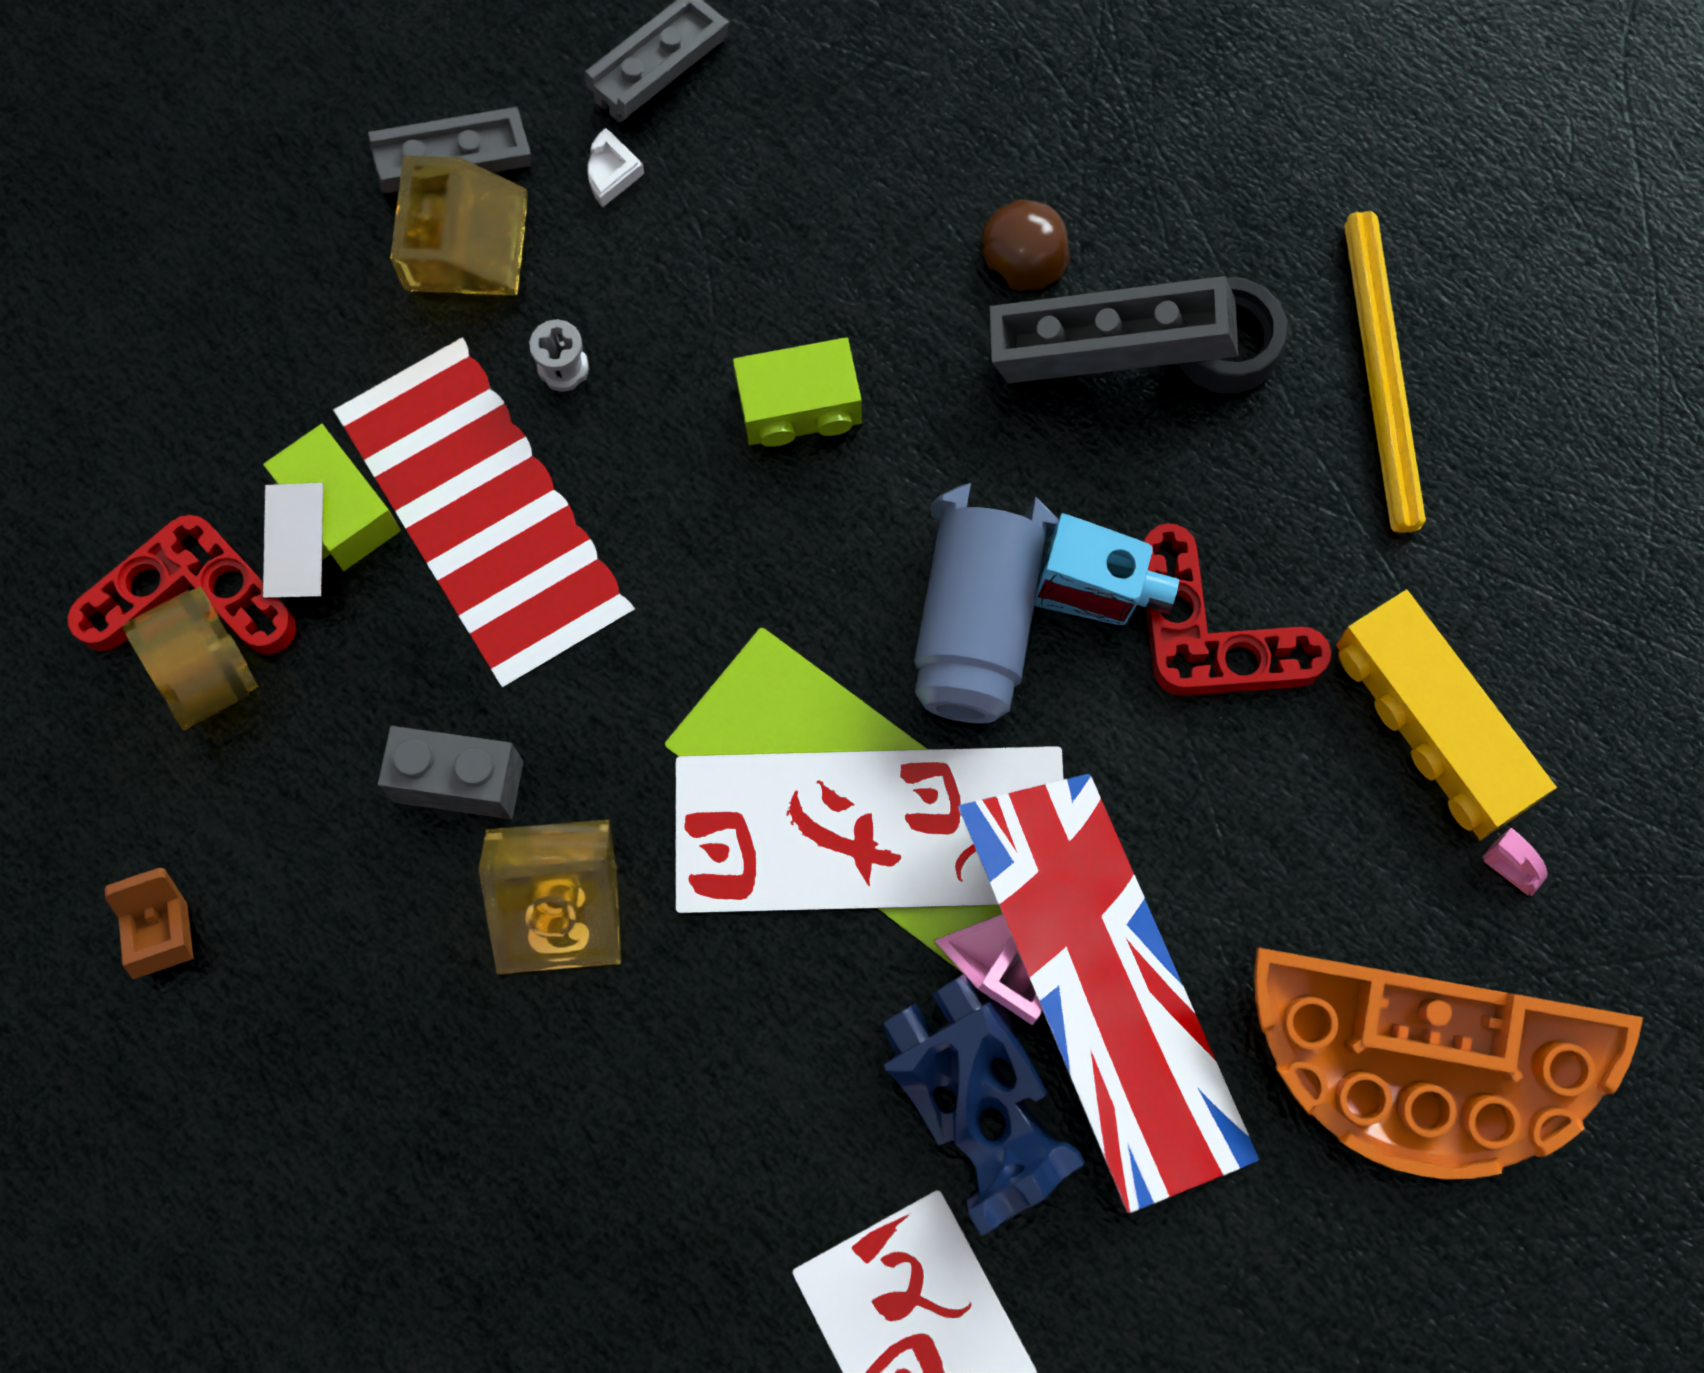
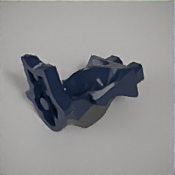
M963 974L932 993L949 1022L947 1025L933 1032L916 1003L882 1023L889 1043L896 1053L892 1059L884 1064V1067L911 1098L937 1144L941 1145L953 1140L972 1160L976 1167L979 1191L967 1199L968 1213L979 1233L983 1236L1018 1212L1046 1199L1062 1179L1083 1166L1085 1161L1076 1148L1068 1142L1060 1143L1048 1132L1042 1120L1040 1110L1033 1102V1100L1036 1102L1045 1097L1047 1094L1040 1073L1030 1061L1018 1039L1006 1008L992 998L986 1001L980 990ZM994 1058H1003L1007 1061L1016 1079ZM948 1086L956 1096V1108L954 1110L948 1111L940 1106L935 1096L937 1087ZM991 1107L1000 1111L1005 1121L1003 1134L995 1140L987 1138L982 1132L980 1125L982 1111Z

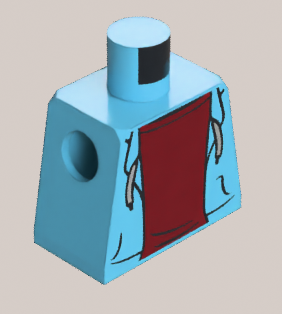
M1062 513L1044 554L1034 606L1115 625H1125L1137 605L1169 614L1177 594L1179 579L1148 570L1153 549L1150 544Z

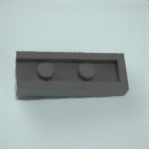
M676 0L585 71V86L593 92L594 102L602 109L609 108V114L618 122H623L630 114L727 38L729 21L702 0Z
M517 107L368 132L380 189L385 193H393L403 188L531 166V153Z

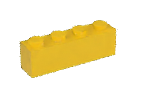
M1407 589L1347 627L1336 644L1340 650L1339 659L1343 668L1355 681H1363L1376 699L1375 708L1382 721L1390 729L1400 731L1412 747L1411 756L1416 767L1427 779H1435L1449 797L1448 806L1453 817L1464 829L1468 831L1473 830L1481 841L1540 802L1557 788Z

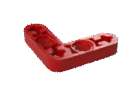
M193 515L180 516L171 521L79 597L71 606L68 614V627L78 640L91 650L108 651L121 645L193 585L239 637L257 653L265 655L279 653L288 647L296 632L295 620L279 598L263 597V581L207 521ZM191 535L194 539L198 540L202 548L212 558L204 566L182 544L186 537ZM145 570H156L160 573L161 581L154 593L144 597L133 595L131 585L137 574ZM230 571L240 572L243 575L244 583L242 589L236 595L230 598L215 596L214 585L220 575ZM119 593L133 608L125 612L112 597ZM253 603L268 619H273L276 630L268 636L265 632L259 631L258 625L244 611ZM97 612L104 615L106 622L109 624L101 632L94 628L93 622L90 620Z
M1169 523L1156 526L1148 533L1144 542L1153 547L1148 566L1149 571L1167 575L1165 557L1163 555H1154L1159 552L1162 542H1169L1173 551L1182 552L1178 555L1174 565V576L1179 579L1176 596L1184 598L1190 604L1192 610L1189 619L1181 623H1173L1166 620L1160 614V611L1146 608L1153 672L1157 683L1163 690L1173 695L1185 696L1294 688L1311 685L1322 676L1330 662L1331 649L1327 639L1320 632L1312 628L1289 627L1208 633L1197 545L1194 537L1182 526ZM1296 644L1302 645L1305 654L1315 655L1307 670L1300 669L1298 660L1286 659L1278 661L1274 668L1275 673L1269 672L1271 653L1268 645L1274 646L1272 658L1290 655ZM1236 647H1243L1252 651L1258 661L1257 671L1246 676L1235 674L1227 667L1225 661L1226 653ZM1208 650L1215 651L1213 670L1216 677H1209L1211 665L1193 667L1188 678H1180L1178 669L1167 667V665L1172 664L1176 653L1184 654L1186 662L1192 664L1205 663L1209 655Z

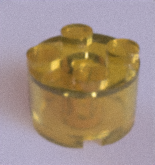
M201 586L190 592L187 590L121 625L157 689H159L169 704V709L183 731L250 696L249 692L258 688L246 661L230 634L226 633L215 609Z

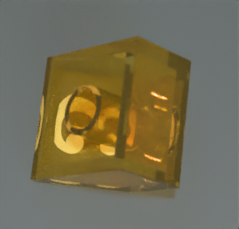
M610 819L486 830L479 865V876L497 974L621 964L617 869Z

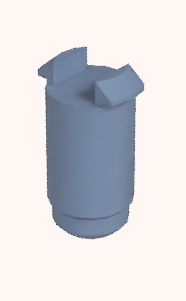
M968 483L940 495L931 502L932 517L940 520L914 660L915 666L918 669L915 694L926 710L940 717L968 723H990L1010 711L1014 687L1022 681L1045 542L1050 541L1059 520L1037 497H1035L1025 517L1003 510L967 507L971 483Z

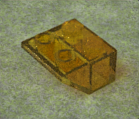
M403 155L390 259L404 290L517 295L528 199L527 190L459 157Z

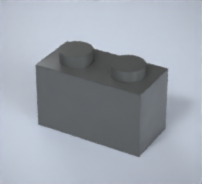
M390 726L378 786L394 803L512 819L524 761L510 742Z

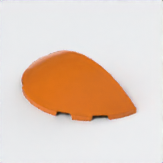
M1257 948L1254 972L1255 999L1259 1023L1276 1061V1069L1291 1094L1309 1115H1313L1347 1147L1372 1161L1395 1170L1419 1176L1442 1179H1472L1498 1175L1502 1173L1503 1167L1516 1164L1532 1156L1545 1157L1567 1144L1584 1130L1583 1120L1597 1106L1602 1097L1613 1094L1618 1089L1633 1057L1643 1017L1263 948Z

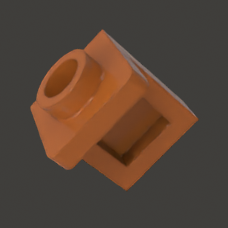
M157 868L105 887V900L119 918L123 967L133 980L194 959L187 902L165 869Z

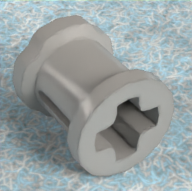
M558 319L546 321L539 325L532 333L529 342L532 357L537 363L539 377L552 390L563 392L575 389L579 383L587 378L589 371L587 356L582 351L583 346L580 333L569 322ZM557 334H561L564 341L559 342ZM560 370L561 378L557 376L556 371Z

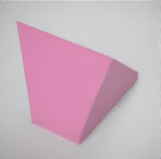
M1003 914L934 940L978 990L1031 1025L1034 1024L1043 1009Z

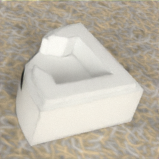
M607 128L594 140L588 163V177L592 192L598 203L604 207L644 174L643 164Z

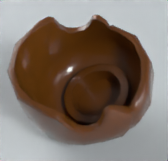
M1023 199L1015 200L996 210L982 229V253L989 269L999 272L1013 290L1043 289L1060 279L1070 262L1065 224L1055 210L1044 203Z

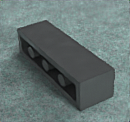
M1226 276L990 306L992 363L1008 383L1238 357L1236 303Z

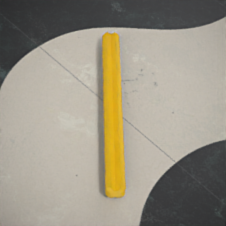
M1372 211L1355 212L1348 216V221L1344 227L1390 526L1396 533L1414 532L1421 529L1426 519L1378 217Z

